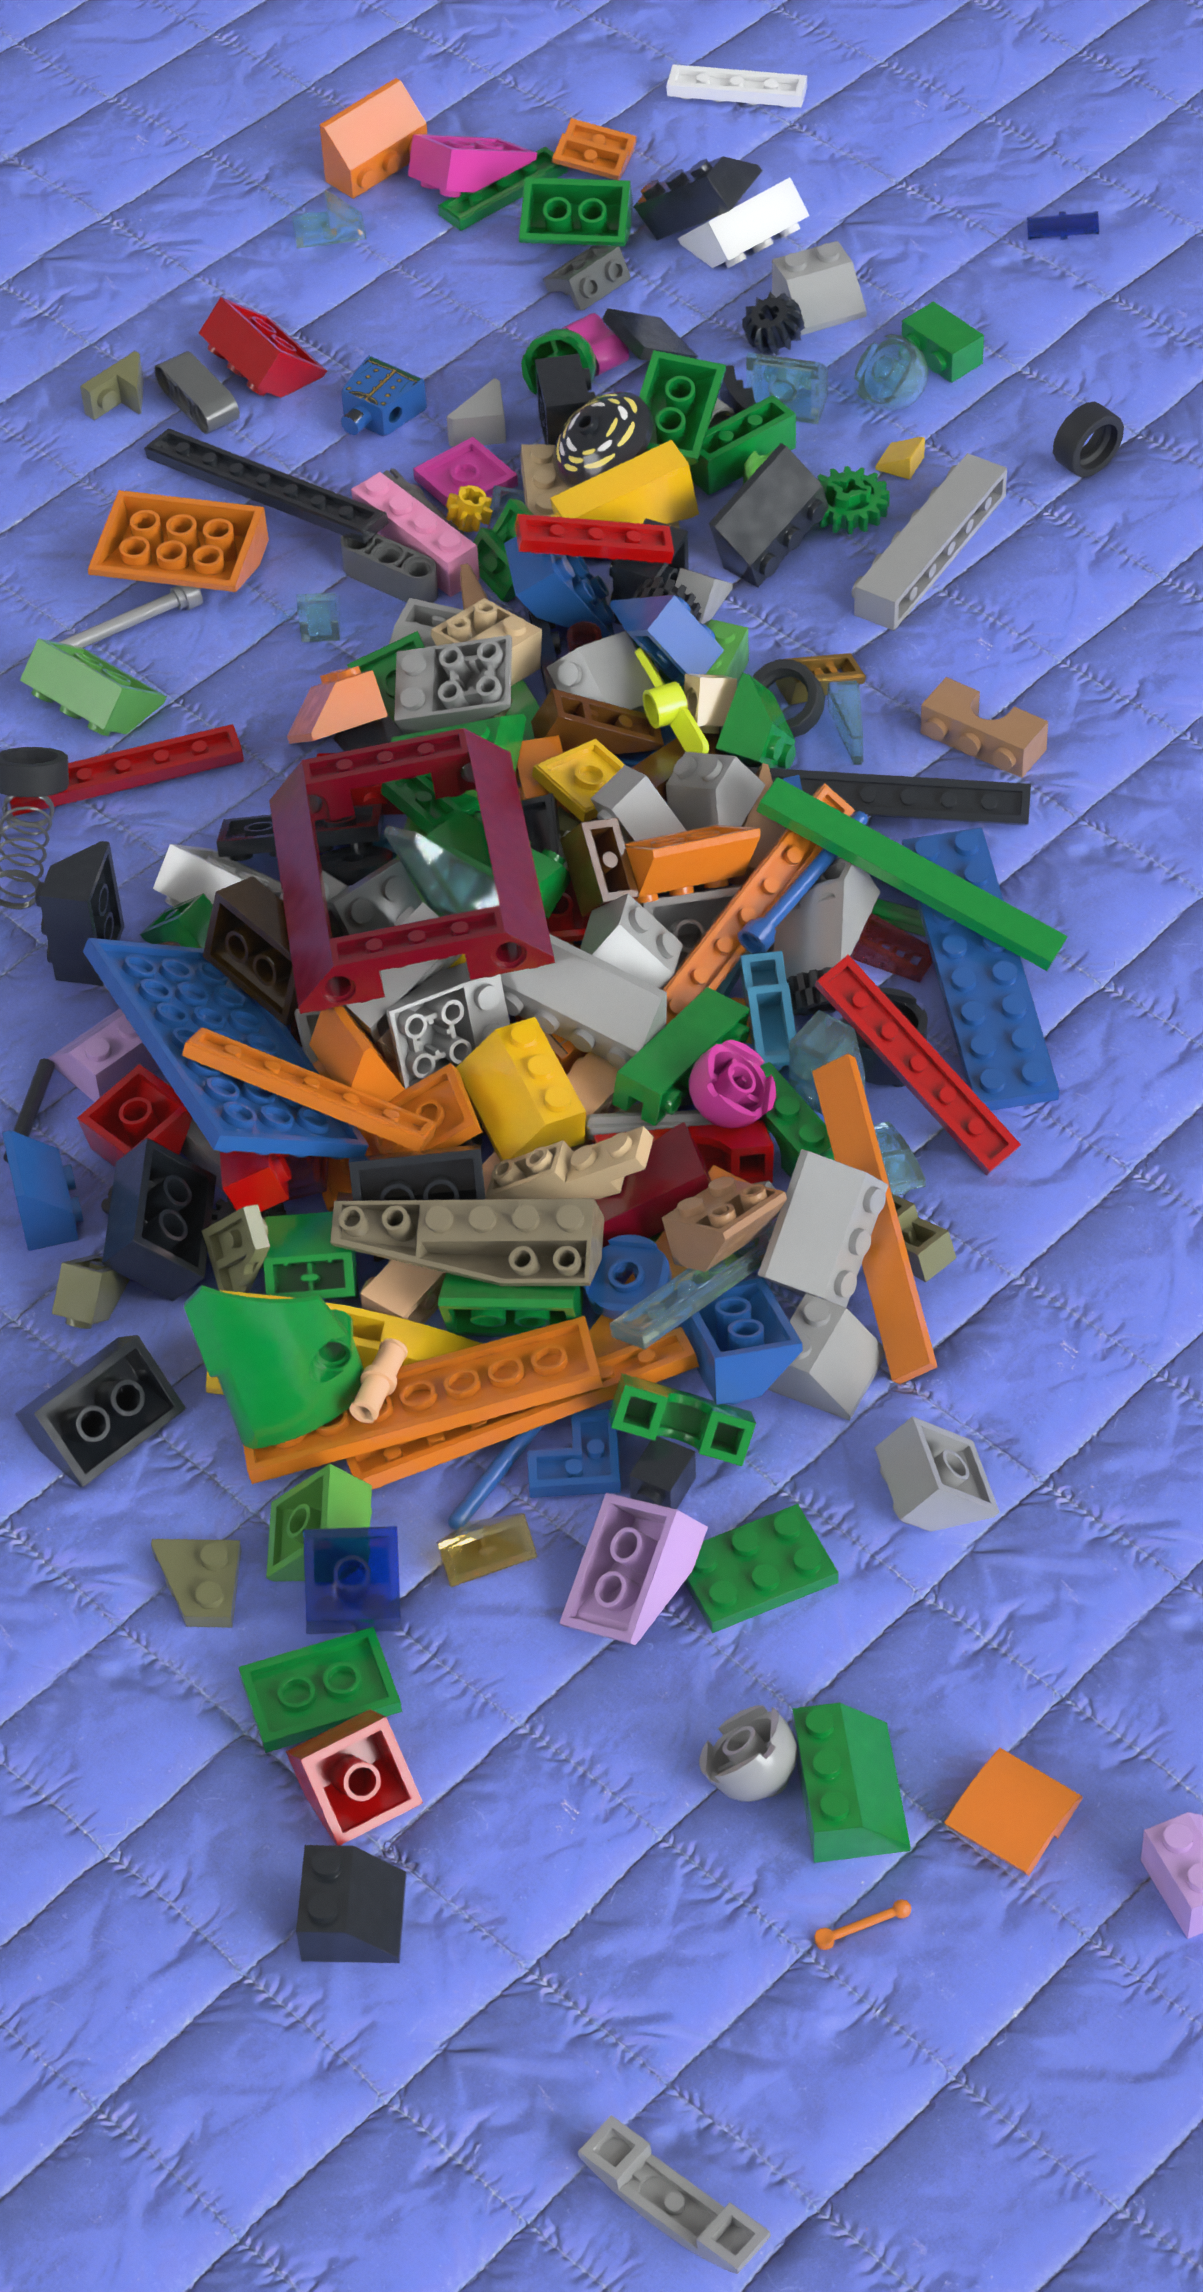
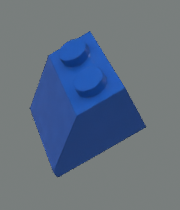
M11 1130L2 1132L28 1251L78 1241L76 1223L83 1222L84 1219L79 1197L70 1198L69 1191L76 1189L71 1164L62 1165L60 1151L56 1147Z

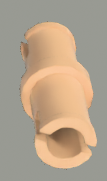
M392 1338L384 1339L379 1346L372 1365L364 1369L361 1375L362 1385L354 1402L350 1405V1413L355 1419L364 1423L374 1422L379 1415V1410L386 1396L391 1395L397 1386L396 1375L408 1355V1350L402 1342Z

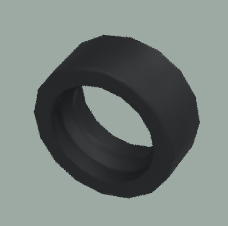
M1088 402L1079 406L1066 417L1057 431L1053 442V454L1056 461L1081 478L1092 476L1101 471L1112 460L1120 447L1124 433V425L1121 418L1097 402ZM1094 432L1088 443L1083 447L1089 436Z
M778 659L762 666L754 673L753 678L767 689L774 682L785 677H794L805 685L808 699L803 710L794 718L786 720L795 738L806 734L817 724L824 711L825 695L821 683L806 665L791 659Z
M21 747L0 751L1 794L15 797H41L58 794L68 788V755L63 751L45 747Z

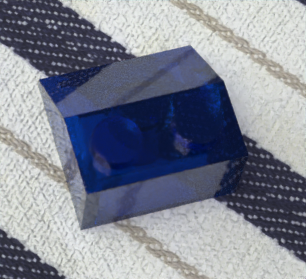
M397 1526L303 1530L306 1634L353 1633L370 1627H374L375 1632L400 1631L401 1610Z

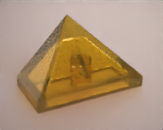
M524 1513L470 1521L436 1542L450 1587L538 1557Z

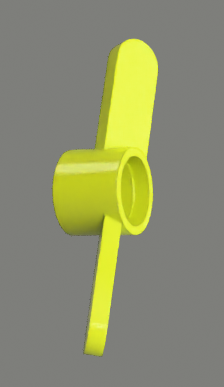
M641 647L634 652L655 686L643 692V706L649 723L655 729L670 725L685 752L708 754V741L688 709L683 689L677 682L665 684L649 656Z

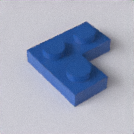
M610 1409L582 1410L571 1415L573 1448L527 1450L530 1498L621 1493L617 1429L611 1428L608 1417Z

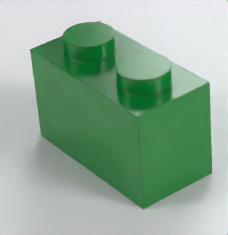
M933 301L902 320L901 349L909 356L926 365L934 373L953 383L983 364L984 335Z

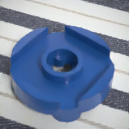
M621 1235L608 1240L609 1245L602 1248V1260L591 1285L583 1286L593 1311L616 1320H633L639 1317L647 1319L655 1316L659 1312L660 1304L668 1296L672 1285V1272L666 1256L658 1249L657 1244L643 1236ZM626 1271H633L636 1278L633 1282L621 1284L620 1281L616 1280L617 1277H624Z

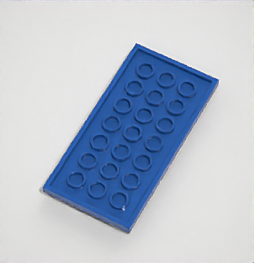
M88 938L83 953L213 1150L224 1153L232 1151L255 1152L260 1155H269L270 1153L291 1154L302 1158L307 1156H323L336 1160L365 1156L369 1144L357 1127L182 1056L185 1042L200 1028H206L319 1074L287 1027L203 957L204 948Z

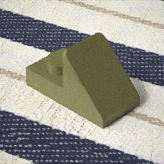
M132 352L80 386L85 415L96 420L121 403L137 414L142 413L144 379L140 354L138 352Z

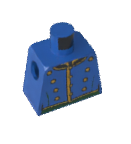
M370 355L349 379L341 393L344 414L341 418V425L350 435H357L363 428L381 436L389 435L427 409L424 379Z

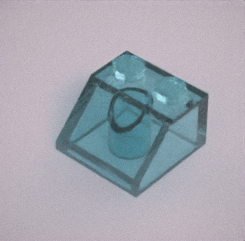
M748 352L746 356L747 388H753L755 402H760L773 395L796 413L797 422L819 424L828 398V367L821 362Z

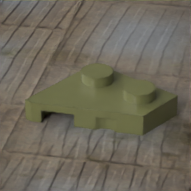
M152 1539L153 1556L162 1569L166 1584L177 1602L178 1610L186 1627L232 1628L242 1551L240 1540Z

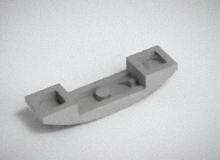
M612 2115L578 2151V2156L631 2208L674 2241L718 2267L738 2274L771 2237L769 2230L729 2202L726 2207H723L651 2153L649 2142Z

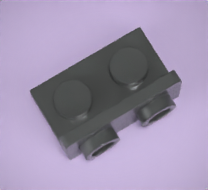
M593 245L544 277L543 281L547 291L563 292L564 295L570 294L576 310L583 311L630 280L631 276L619 246Z

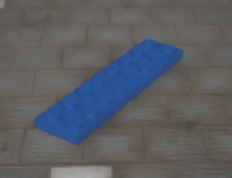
M982 827L902 840V846L1004 901ZM916 899L969 1088L990 1111L1058 1100L1060 1090L1020 956Z

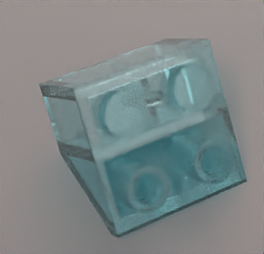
M820 1010L789 1041V1084L812 1110L823 1115L812 1071L849 1053L856 1058L865 1091V1070L855 1029Z

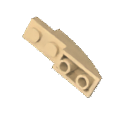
M642 1126L628 1132L618 1133L612 1138L593 1145L582 1146L576 1151H573L563 1140L546 1147H539L530 1153L514 1159L503 1160L494 1166L486 1198H594L596 1200L621 1192L625 1176L646 1169L654 1137Z

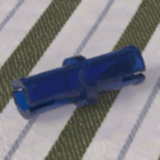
M1058 211V215L1027 217L1028 240L1060 237V240H1067V236L1099 234L1098 211L1078 214H1066V211Z

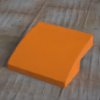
M571 118L565 134L562 133L552 158V163L609 179L620 180L635 149L637 136Z
M999 1748L972 1780L944 1824L949 1829L1027 1876H1030L1052 1838H1059L1083 1797L1004 1749Z

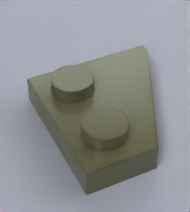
M258 1204L242 1207L202 1230L219 1291L249 1293L270 1248L268 1227L261 1216Z

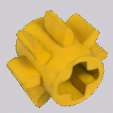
M472 485L460 486L458 495L454 493H449L446 519L452 521L463 532H478L480 523L487 525L490 523L493 512L490 509L492 498L486 497L485 492L479 487Z

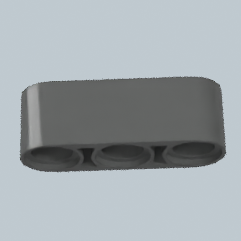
M190 351L155 365V376L163 392L203 433L208 434L239 419V407L233 395Z
M377 533L365 544L346 536H341L343 569L349 577L406 603L409 598L431 603L435 602L438 598L436 563L429 556Z

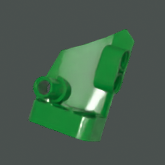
M202 1285L184 1302V1309L209 1376L218 1377L241 1443L245 1447L258 1449L296 1439L332 1421L349 1409L351 1403L354 1402L362 1385L361 1375L364 1367L353 1339V1320L344 1311L331 1310L319 1294L292 1299H266L224 1293Z

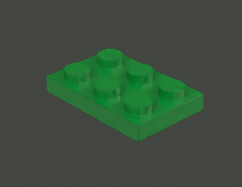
M795 1504L704 1540L693 1571L684 1583L711 1632L715 1633L839 1583V1572L799 1504Z
M374 1627L238 1667L240 1679L265 1753L310 1740L370 1709L386 1717L402 1712L401 1701Z

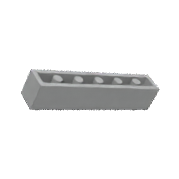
M969 453L964 456L957 466L953 465L939 487L933 488L928 500L921 509H916L913 512L905 528L895 533L889 547L883 554L879 553L864 576L858 577L852 588V597L855 598L854 615L895 631L1006 497L1007 468Z

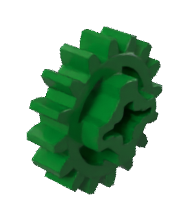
M845 466L842 473H838L837 470L832 468L830 469L829 477L822 474L818 475V481L823 485L829 506L825 516L819 522L821 528L832 525L834 533H837L840 529H846L848 534H852L854 528L859 527L863 532H867L869 523L879 526L880 517H887L890 491L886 490V481H878L877 473L867 476L864 475V468H860L855 472L851 471L849 466Z

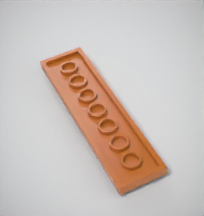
M585 1316L401 1366L396 1375L397 1386L391 1395L386 1396L379 1410V1415L374 1422L364 1423L355 1419L351 1415L349 1408L332 1421L296 1439L258 1449H251L243 1445L247 1472L251 1483L255 1484L603 1388Z

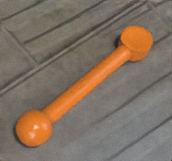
M898 1899L889 1909L835 1930L820 1928L814 1936L815 1944L821 1950H828L832 1948L835 1940L893 1917L900 1919L908 1917L911 1913V1905L907 1900Z

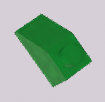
M204 893L165 909L140 935L150 944L204 948L213 904Z

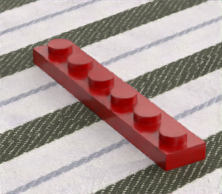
M231 724L68 763V788L61 793L48 797L55 807L244 762L243 750L234 725ZM14 797L9 802L11 810L16 807L25 806L40 810L49 808L47 803L39 797ZM17 810L13 812L12 815L17 816L21 814H26L34 812V810Z
M849 955L845 956L816 981L814 986L986 1175L990 1174L1021 1146L1019 1141Z

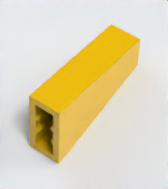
M672 440L550 498L554 513L550 515L552 517L642 524L647 518L669 524L699 515L689 463Z

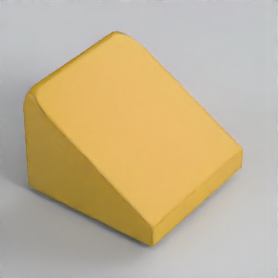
M916 437L890 443L876 464V470L910 480L925 456V438Z

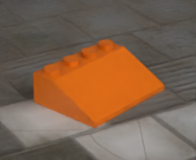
M118 490L89 564L88 575L237 592L260 566L269 541L264 507Z

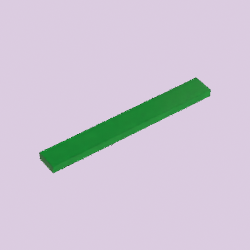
M778 777L759 802L756 811L1046 971L1052 965L1068 937Z

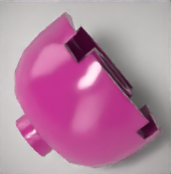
M726 1040L722 1044H716L695 1062L689 1078V1093L697 1110L713 1125L722 1128L746 1127L773 1108L776 1099L775 1081L772 1074L766 1078L764 1071L760 1067L764 1060L757 1052L741 1042Z

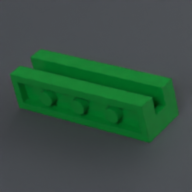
M706 987L617 1071L612 1104L627 1111L637 1101L642 1102L641 1120L653 1126H656L667 1114L673 1115L680 1107L682 1100L689 1094V1078L695 1062L702 1054L714 1045L722 1044L726 1040L746 1043L750 1034V1028L747 1026L750 1008Z

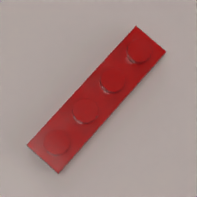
M517 514L515 530L519 552L569 555L572 557H596L610 560H634L648 563H671L674 555L670 526Z

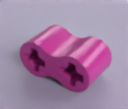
M591 313L562 327V329H569L579 333L589 342L596 357L597 369L595 376L629 360L628 347L613 331L608 329L596 313Z

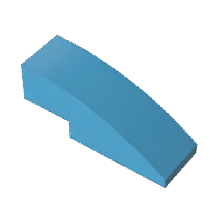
M782 951L741 955L740 975L745 1006L750 1008L748 1025L753 1050L764 1060L763 1064L769 1061L773 1066L800 1064L789 983L786 980Z

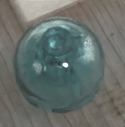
M889 334L884 336L888 340L880 344L873 342L868 346L859 359L854 379L859 382V390L856 389L857 394L864 401L881 410L899 411L915 403L924 392L928 381L929 369L923 353L914 344L901 335Z

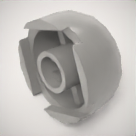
M755 1705L742 1710L726 1720L718 1728L723 1736L714 1746L709 1741L704 1745L699 1759L701 1772L719 1791L729 1798L740 1802L757 1801L781 1793L788 1784L798 1757L795 1737L787 1722L776 1709L772 1708V1712H768L763 1705Z

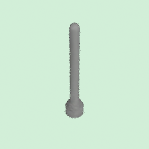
M176 585L170 589L171 593L58 643L81 648L87 647L175 607L179 609L186 608L187 610L203 604L202 594L199 588Z

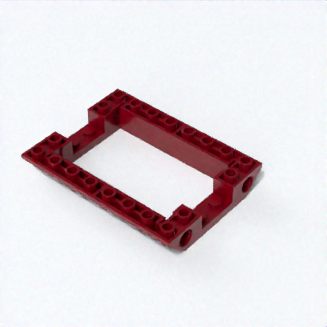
M465 728L305 759L297 765L269 800L300 1014L324 1011L328 1008L353 1003H364L385 997L381 970L402 968L411 964L436 959L442 960L451 956L465 954L470 980L524 969H534L555 963L512 757L509 751ZM431 773L436 799L458 797L467 790L476 789L499 905L332 938L314 821L321 819L337 821L344 817L354 816L355 811L351 789L372 787L379 783L399 779H412Z

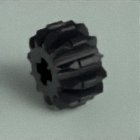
M770 292L767 299L764 300L756 297V305L746 307V317L742 319V327L746 333L745 336L752 348L757 347V350L762 355L770 349L776 356L780 348L785 347L791 350V341H800V331L805 328V321L799 304L794 299L790 300L785 293L780 294L776 298Z

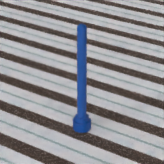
M857 811L851 816V818L860 823L867 824L868 817L864 812ZM823 848L763 918L758 917L756 920H749L739 931L738 939L741 945L752 954L766 953L775 942V928L838 856Z
M543 1426L513 1436L449 1516L448 1525L451 1529L458 1531L465 1527Z

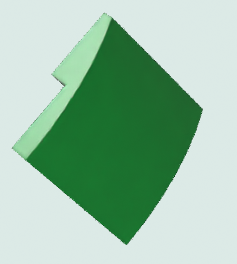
M512 498L509 499L493 529L481 527L473 541L477 545L479 576L502 602L507 603L516 595L504 543L516 537L515 523L517 514L534 515L521 500Z

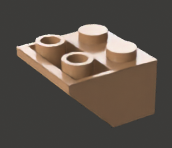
M721 1177L711 1181L708 1188L696 1196L682 1200L678 1203L676 1209L662 1217L674 1264L706 1272L767 1231L787 1200L785 1191L768 1188L763 1184L737 1181L732 1177Z

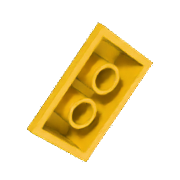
M536 1017L495 1029L456 1067L472 1107L501 1162L506 1159H514L530 1153L539 1147H546L563 1140L569 1147L584 1143L586 1110Z

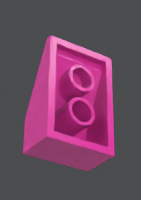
M413 134L408 176L421 181V187L440 189L439 194L444 196L460 197L461 192H476L537 159V152L500 138Z

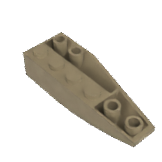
M594 1198L334 1201L330 1243L336 1247L499 1286H590L602 1260L604 1216Z

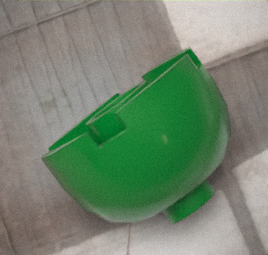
M552 329L537 336L527 347L521 361L522 375L529 390L535 395L537 394L535 359L579 354L582 369L589 368L592 384L597 366L596 357L589 342L579 333L569 329Z

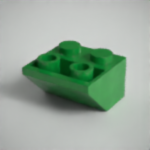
M333 1211L264 1217L268 1227V1241L270 1244L268 1253L263 1261L266 1295L300 1298L319 1294L323 1300L359 1298L356 1251L336 1247L330 1243Z

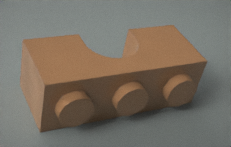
M945 677L921 704L920 733L962 751L969 756L996 766L1003 771L1023 778L1047 750L1048 721L1017 707H1013L1006 716L1000 719H982L979 717L980 691Z

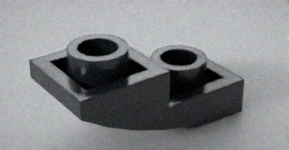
M727 365L720 387V398L722 402L733 409L734 415L758 402H755L753 388H744L743 380H736L734 365Z

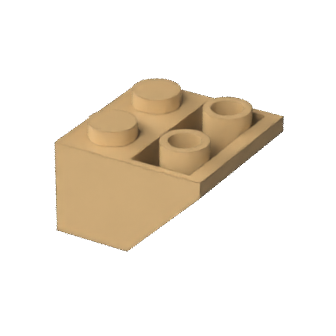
M485 598L431 629V637L436 646L511 635V686L541 667L542 629Z

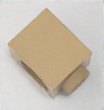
M685 674L684 694L688 709L702 733H719L720 726H724L737 689L736 678L724 675Z

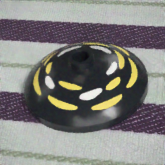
M629 392L604 394L582 405L564 424L555 444L553 464L559 478L572 488L643 454L648 447L653 432V416L648 405L639 396Z

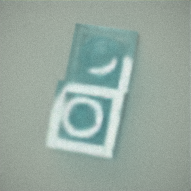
M889 1121L873 1124L891 1193L893 1195H904L909 1190L926 1187V1179L921 1167L898 1130Z

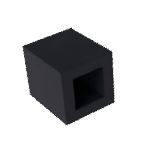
M656 1436L655 1441H650L629 1475L630 1498L677 1509L696 1479L695 1451Z

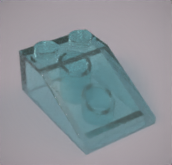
M387 825L383 833L432 911L441 916H447L499 905L494 879L419 833Z

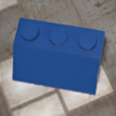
M763 1277L678 1292L679 1327L682 1326L696 1353L699 1367H696L716 1405H734L747 1399L761 1397L803 1351L802 1341Z

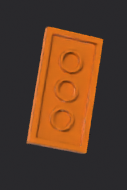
M452 1063L405 1089L388 1102L437 1123L434 1137L422 1150L457 1147L482 1133L460 1073ZM358 1128L369 1144L365 1156L414 1151ZM309 1156L326 1208L331 1212L334 1209V1201L337 1199L338 1192L352 1193L349 1169L350 1158L336 1160L330 1157Z

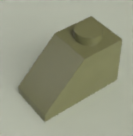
M91 1255L62 1262L52 1314L66 1317L65 1323L67 1325L90 1329L92 1324L109 1320L130 1279L103 1265V1256Z

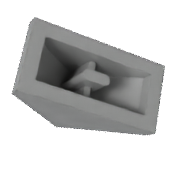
M492 379L447 416L450 446L454 447L471 437H474L482 445L506 443L505 418L499 380Z
M680 568L675 584L677 588L681 584L687 587L686 595L693 593L696 596L693 603L700 604L701 609L699 612L701 613L699 623L701 624L713 618L732 590V583L683 568Z

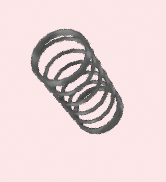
M6 796L2 806L3 816L0 820V840L3 836L6 841L0 843V853L3 856L0 858V862L8 859L10 862L20 866L30 867L39 865L40 868L38 876H35L27 871L17 869L3 871L0 867V878L6 876L15 881L30 882L35 888V892L31 894L18 895L8 892L0 886V890L5 894L18 898L36 896V889L40 882L39 878L44 873L41 863L45 861L47 856L44 847L48 845L50 840L47 831L52 826V818L55 811L54 804L48 796H41L39 798L44 800L49 806V815L38 808L28 806L8 810L7 805L15 796ZM29 809L42 813L46 818L37 822H27L19 820L11 813L17 810ZM4 821H6L8 826L3 828ZM48 823V826H47L46 829H43L42 827H40V826L46 825V824ZM19 825L27 828H38L41 831L27 832L17 828L16 826ZM12 827L16 831L27 835L44 834L46 840L41 845L27 838L8 839L4 832ZM12 841H27L36 844L38 847H22ZM10 843L22 850L34 851L41 849L43 856L38 861L36 858L25 854L6 855L2 847ZM10 857H25L36 863H20ZM35 897L24 903H11L0 898V905L10 909H24L36 903Z

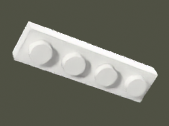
M674 64L672 65L667 82V96L706 99L716 102H742L750 105H778L785 108L802 107L807 89V75Z

